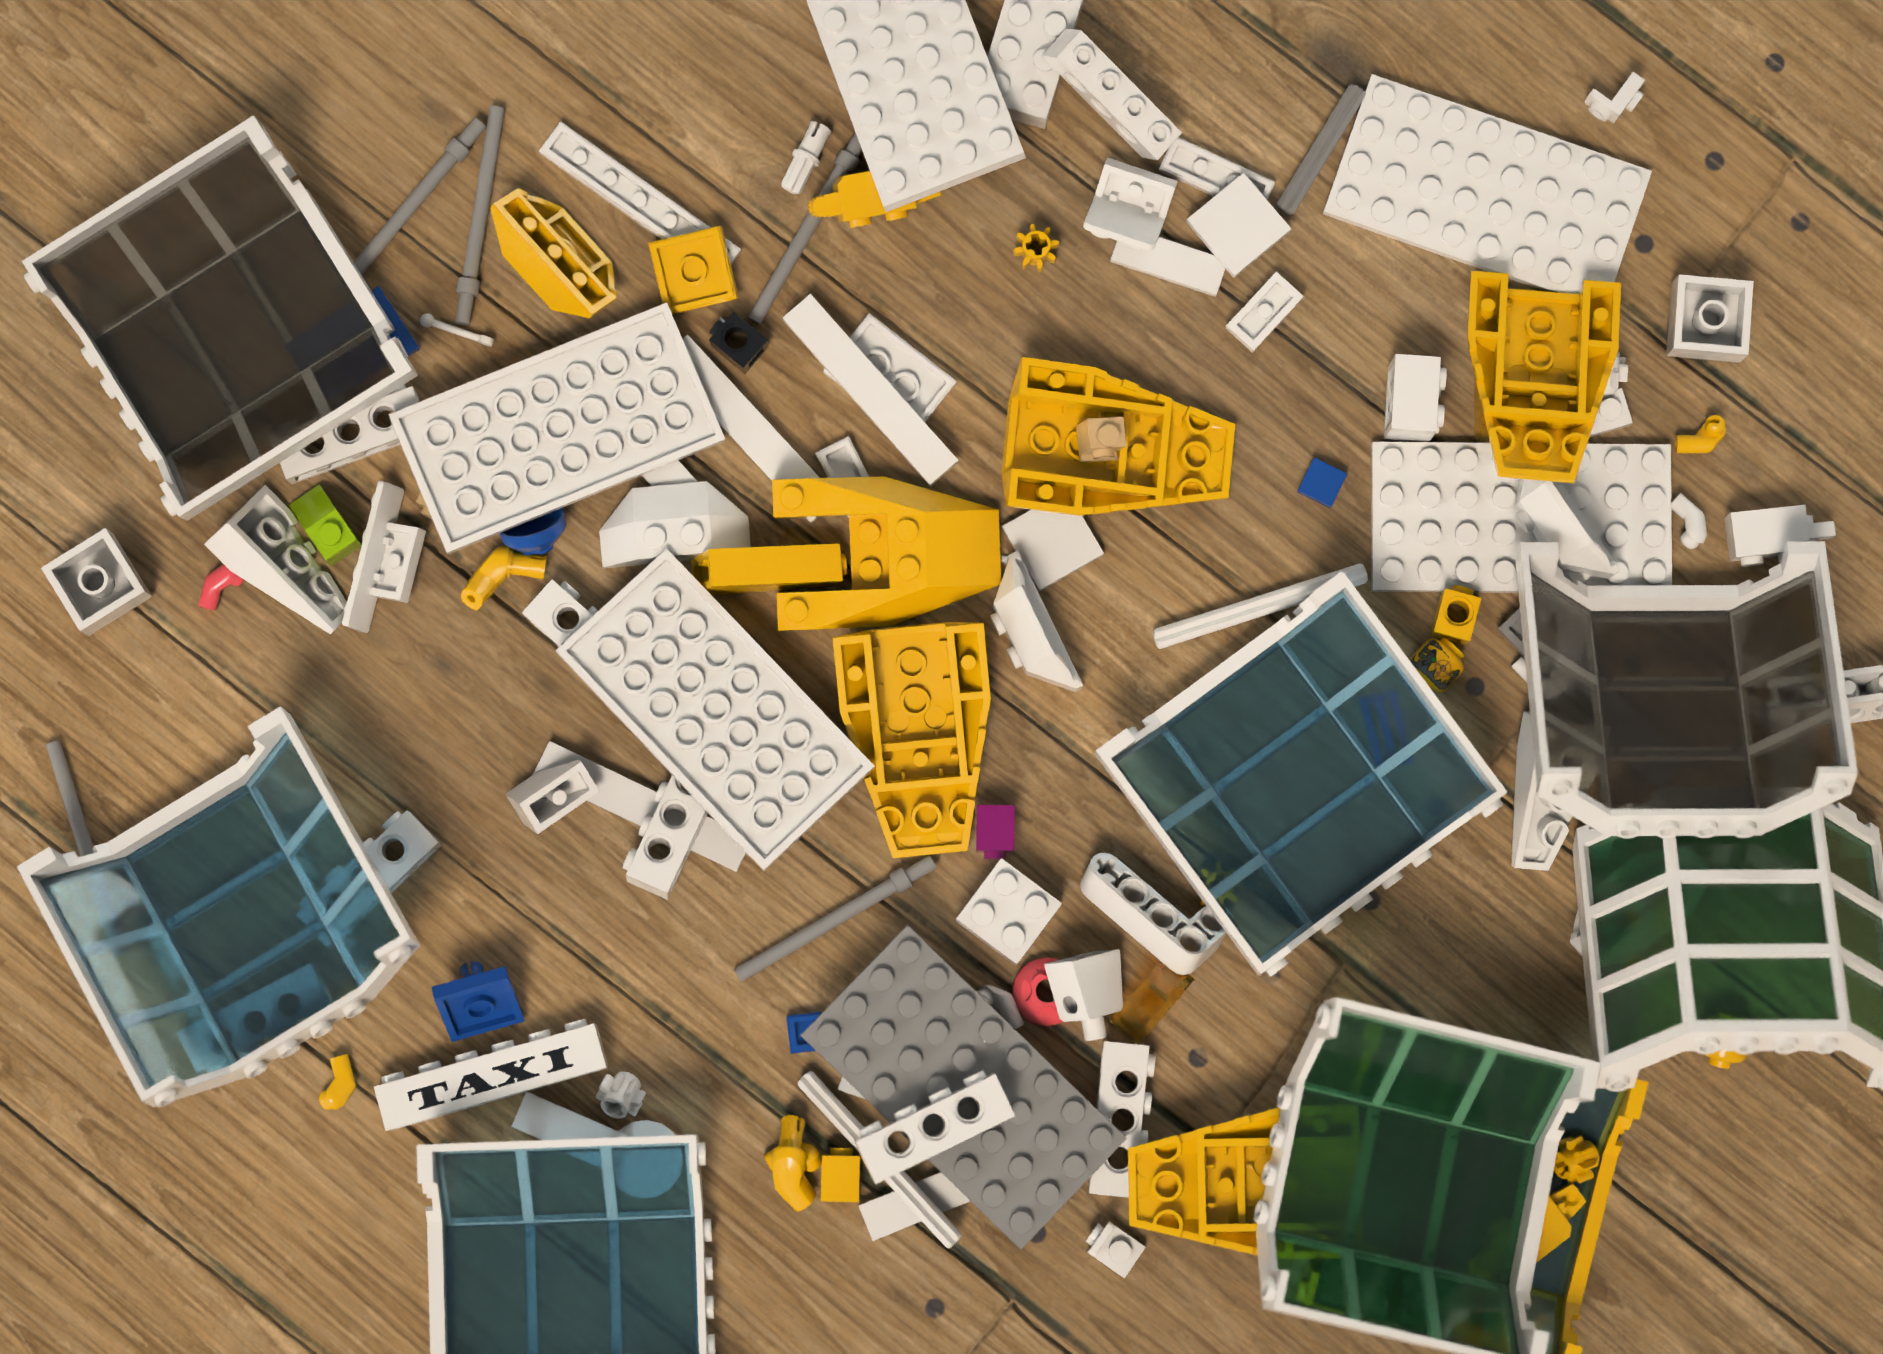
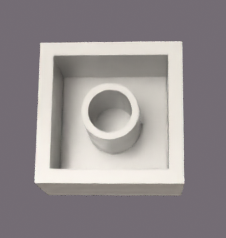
M1678 275L1671 283L1666 356L1739 363L1749 355L1754 281Z
M1395 354L1387 371L1384 440L1429 442L1434 434L1439 432V427H1443L1445 407L1444 405H1438V400L1441 396V390H1445L1447 369L1440 368L1441 357Z
M106 528L41 567L79 631L88 637L152 597L115 535Z
M1001 858L958 915L956 922L1017 966L1062 903Z

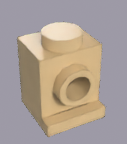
M1124 417L1091 418L1076 425L1080 463L1117 460V452L1126 447Z

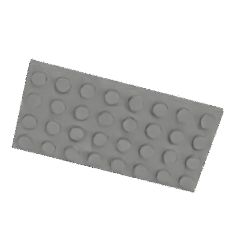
M908 925L898 933L800 1035L890 1123L896 1120L893 1113L911 1104H914L916 1109H919L931 1103L928 1096L946 1087H949L952 1093L964 1087L963 1079L974 1073L984 1070L986 1076L991 1073L996 1074L1015 1116L928 1158V1160L1019 1249H1022L1127 1139ZM964 1097L959 1101L957 1112L960 1117L969 1119L976 1114L977 1103L972 1097ZM938 1114L927 1115L922 1123L923 1131L929 1136L937 1135L943 1127V1121ZM899 1131L908 1140L906 1133Z

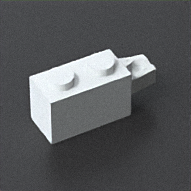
M1805 505L1732 512L1724 518L1730 562L1741 561L1742 567L1764 564L1763 558L1778 557V562L1781 563L1787 541H1818L1832 539L1836 536L1834 521L1813 523V515L1806 514Z

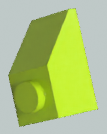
M320 484L289 504L305 532L331 566L362 546Z

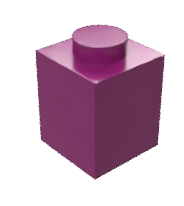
M977 805L976 852L984 853V859L1000 860L1001 858L1006 860V853H1014L1015 805Z

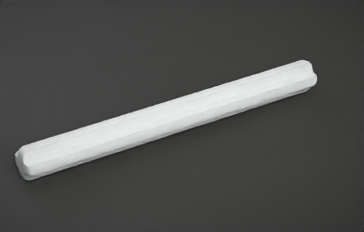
M1359 563L1153 630V639L1157 648L1162 649L1299 605L1313 591L1341 571L1345 573L1354 587L1365 584L1368 581V575L1364 565Z
M809 1071L804 1074L798 1081L799 1088L858 1151L854 1140L861 1137L859 1130L864 1128L862 1124L814 1072ZM905 1171L885 1179L886 1183L946 1248H951L961 1239V1232Z

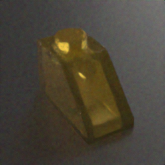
M1160 961L1124 1002L1122 1010L1116 1012L1109 1021L1139 1045L1194 981V978L1189 974H1177Z

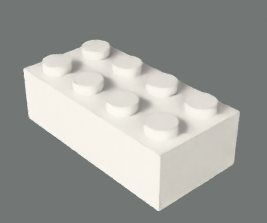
M1084 0L1004 1L987 57L1011 120L1042 129L1046 128L1061 75L1042 55L1065 29H1076Z

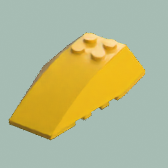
M1471 271L1467 343L1497 476L1574 483L1619 349L1621 283L1583 280L1580 294L1509 289L1508 273Z
M1022 357L1008 400L1001 469L1006 506L1084 516L1229 498L1235 424L1195 407L1182 405L1163 394H1155L1138 387V384L1126 379L1121 380L1111 376L1106 371L1096 367ZM1124 417L1126 447L1117 452L1118 459L1114 461L1080 463L1076 425L1091 418Z
M940 622L870 629L833 637L840 714L850 741L875 766L864 777L892 858L968 851L991 700L984 623Z
M1357 1105L1300 1106L1275 1229L1340 1244L1360 1144ZM1277 1107L1261 1113L1128 1148L1129 1226L1258 1256L1256 1239L1258 1223L1254 1222V1212L1258 1201L1263 1200L1265 1185L1262 1184V1173L1265 1164L1271 1161L1273 1147L1269 1143L1270 1134L1274 1124H1278L1281 1109ZM1362 1203L1353 1247L1360 1249L1363 1246ZM1275 1242L1278 1261H1339L1337 1256Z

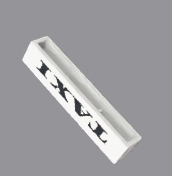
M582 1019L565 1024L566 1032L551 1036L550 1029L530 1034L528 1035V1043L515 1046L514 1041L509 1040L492 1045L493 1053L478 1057L477 1050L454 1056L456 1063L441 1067L440 1061L421 1065L418 1067L420 1074L405 1078L404 1072L401 1071L381 1077L383 1084L374 1086L385 1130H396L608 1069L609 1066L597 1024L588 1025L587 1020Z

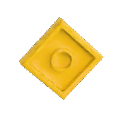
M722 226L648 243L662 304L667 302L672 314L739 299Z

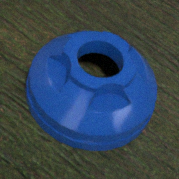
M560 508L501 532L499 535L506 546L526 556L544 554L553 549V544L565 530L566 517L564 510Z

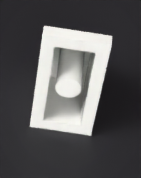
M576 760L537 772L505 795L523 824L539 834L600 791L582 761Z

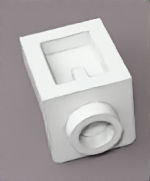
M1107 1221L1104 1227L1097 1223L1085 1241L1091 1245L1087 1253L1124 1279L1146 1248L1110 1221Z

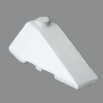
M264 485L204 545L231 572L331 634L343 621L344 606L347 601L330 573L320 569L313 557L316 550L310 541L306 543L303 541L295 528L298 521L292 511Z
M1524 711L1516 752L1511 866L1520 869L1549 871L1569 832L1567 826L1572 815L1538 796L1530 712ZM1544 713L1592 743L1591 724L1589 722L1558 714ZM1604 726L1605 744L1607 749L1610 728ZM1546 731L1549 767H1581L1582 775L1578 790L1585 793L1593 776H1596L1594 760Z

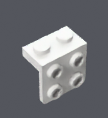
M1107 157L1083 227L1099 238H1111L1126 243L1135 250L1153 251L1178 181Z

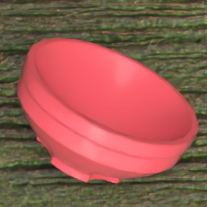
M1044 957L1028 962L1017 973L1013 982L1012 995L1020 1014L1026 1020L1036 1025L1053 1026L1063 1022L1059 1018L1055 1001L1043 1002L1036 995L1037 984L1042 980H1048L1044 964L1057 961L1058 959Z

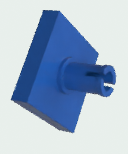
M471 961L472 975L469 974L468 965L465 963L459 969L461 979L432 987L434 1001L452 1042L525 1021L522 1007L505 966L484 972L481 963Z

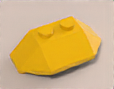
M519 188L491 206L490 209L503 257L551 310L591 318L615 302L617 293L614 290L612 261L563 207L540 197L528 195L526 191Z

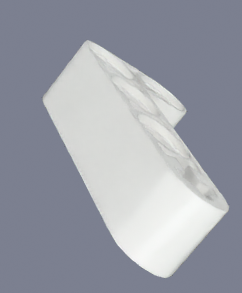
M1098 853L1093 856L1080 881L1082 893L1092 903L1177 974L1188 975L1194 972L1216 952L1226 935L1225 930L1207 906L1189 920L1112 854Z

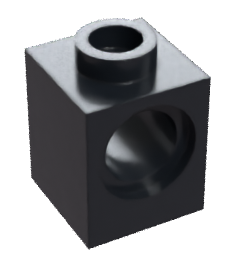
M734 311L728 318L724 315L720 317L709 331L713 335L709 339L711 347L744 374L748 372L769 347L768 340ZM736 332L744 334L747 341L742 348L732 349L727 346L726 340L730 334Z

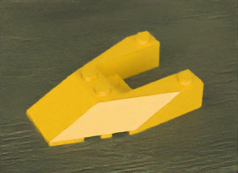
M885 476L772 480L773 518L849 516L852 590L777 593L778 631L893 626L999 586L1001 583L999 509Z

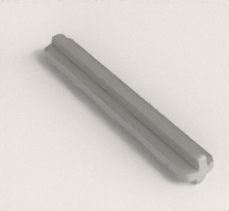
M1353 84L1347 87L1278 200L1277 208L1291 216L1296 212L1366 96L1364 90Z

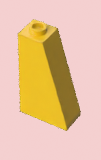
M839 543L707 549L691 560L692 575L712 596L834 586L843 581V576H845L847 570L845 554L840 551Z

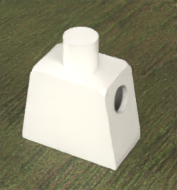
M1120 949L1091 951L1044 964L1059 1018L1063 1022L1081 1021L1085 1041L1106 1038L1104 1016L1119 1012L1123 1008Z

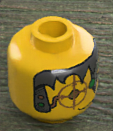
M1444 637L1440 640L1434 638L1427 639L1409 659L1430 689L1438 693L1447 691L1464 672V664L1461 661L1464 658L1463 653Z

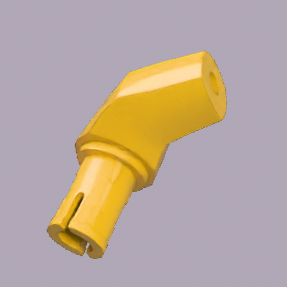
M506 545L498 546L485 558L461 592L462 601L468 607L477 611L497 590L500 584L505 581L506 577H510V574L543 580L547 556L535 554L526 556L521 552H514V549Z
M786 1115L781 1118L779 1146L772 1151V1173L775 1190L796 1212H799L813 1202L816 1197V1191L804 1175L807 1154L802 1149L805 1120L800 1118L799 1124H797L799 1116Z

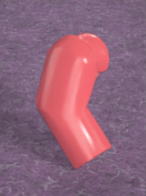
M222 564L205 577L198 606L216 611L221 590L230 584L240 586L244 579L231 572Z

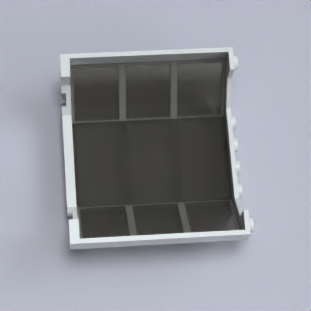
M254 115L22 261L28 271L23 276L35 294L41 292L50 298L85 345V347L80 349L84 358L92 368L98 366L104 376L100 380L103 389L111 399L117 397L122 405L123 410L119 411L122 420L131 431L135 428L142 438L138 445L145 457L150 462L156 461L164 480L163 483L159 484L165 494L160 497L163 505L172 517L177 514L186 521L418 376L415 368L408 360V354L399 338H390L389 334L395 331L392 323L308 189L304 188L299 179L295 182L292 181L291 178L297 175L283 153L277 149L265 127Z
M1787 541L1781 563L1769 569L1768 577L1754 584L1753 581L1748 579L1738 585L1587 586L1579 580L1572 582L1565 578L1563 570L1557 567L1559 559L1558 542H1520L1516 571L1538 796L1605 836H1619L1621 838H1634L1636 836H1658L1660 838H1672L1675 836H1697L1699 838L1736 836L1738 838H1748L1763 835L1852 793L1858 771L1825 541Z

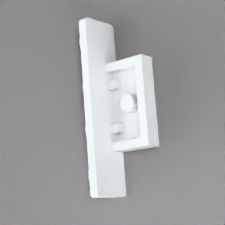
M378 481L376 491L373 494L367 527L362 535V546L358 562L353 571V582L348 601L344 606L343 626L363 633L369 632L377 598L408 603L426 534L425 530L418 527L396 524L404 489L386 481Z

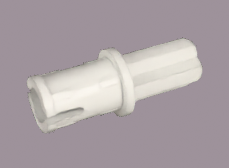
M810 121L799 148L793 149L792 155L794 158L781 183L782 188L789 193L800 194L813 168L819 166L820 161L818 157L832 132L825 125L820 124L819 128H817L818 123Z

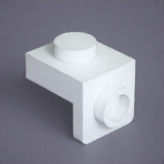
M1632 72L1612 101L1596 89H1592L1584 103L1589 106L1588 110L1594 117L1604 122L1609 120L1614 124L1624 109L1632 112L1644 94L1639 91V88L1645 80L1635 72Z

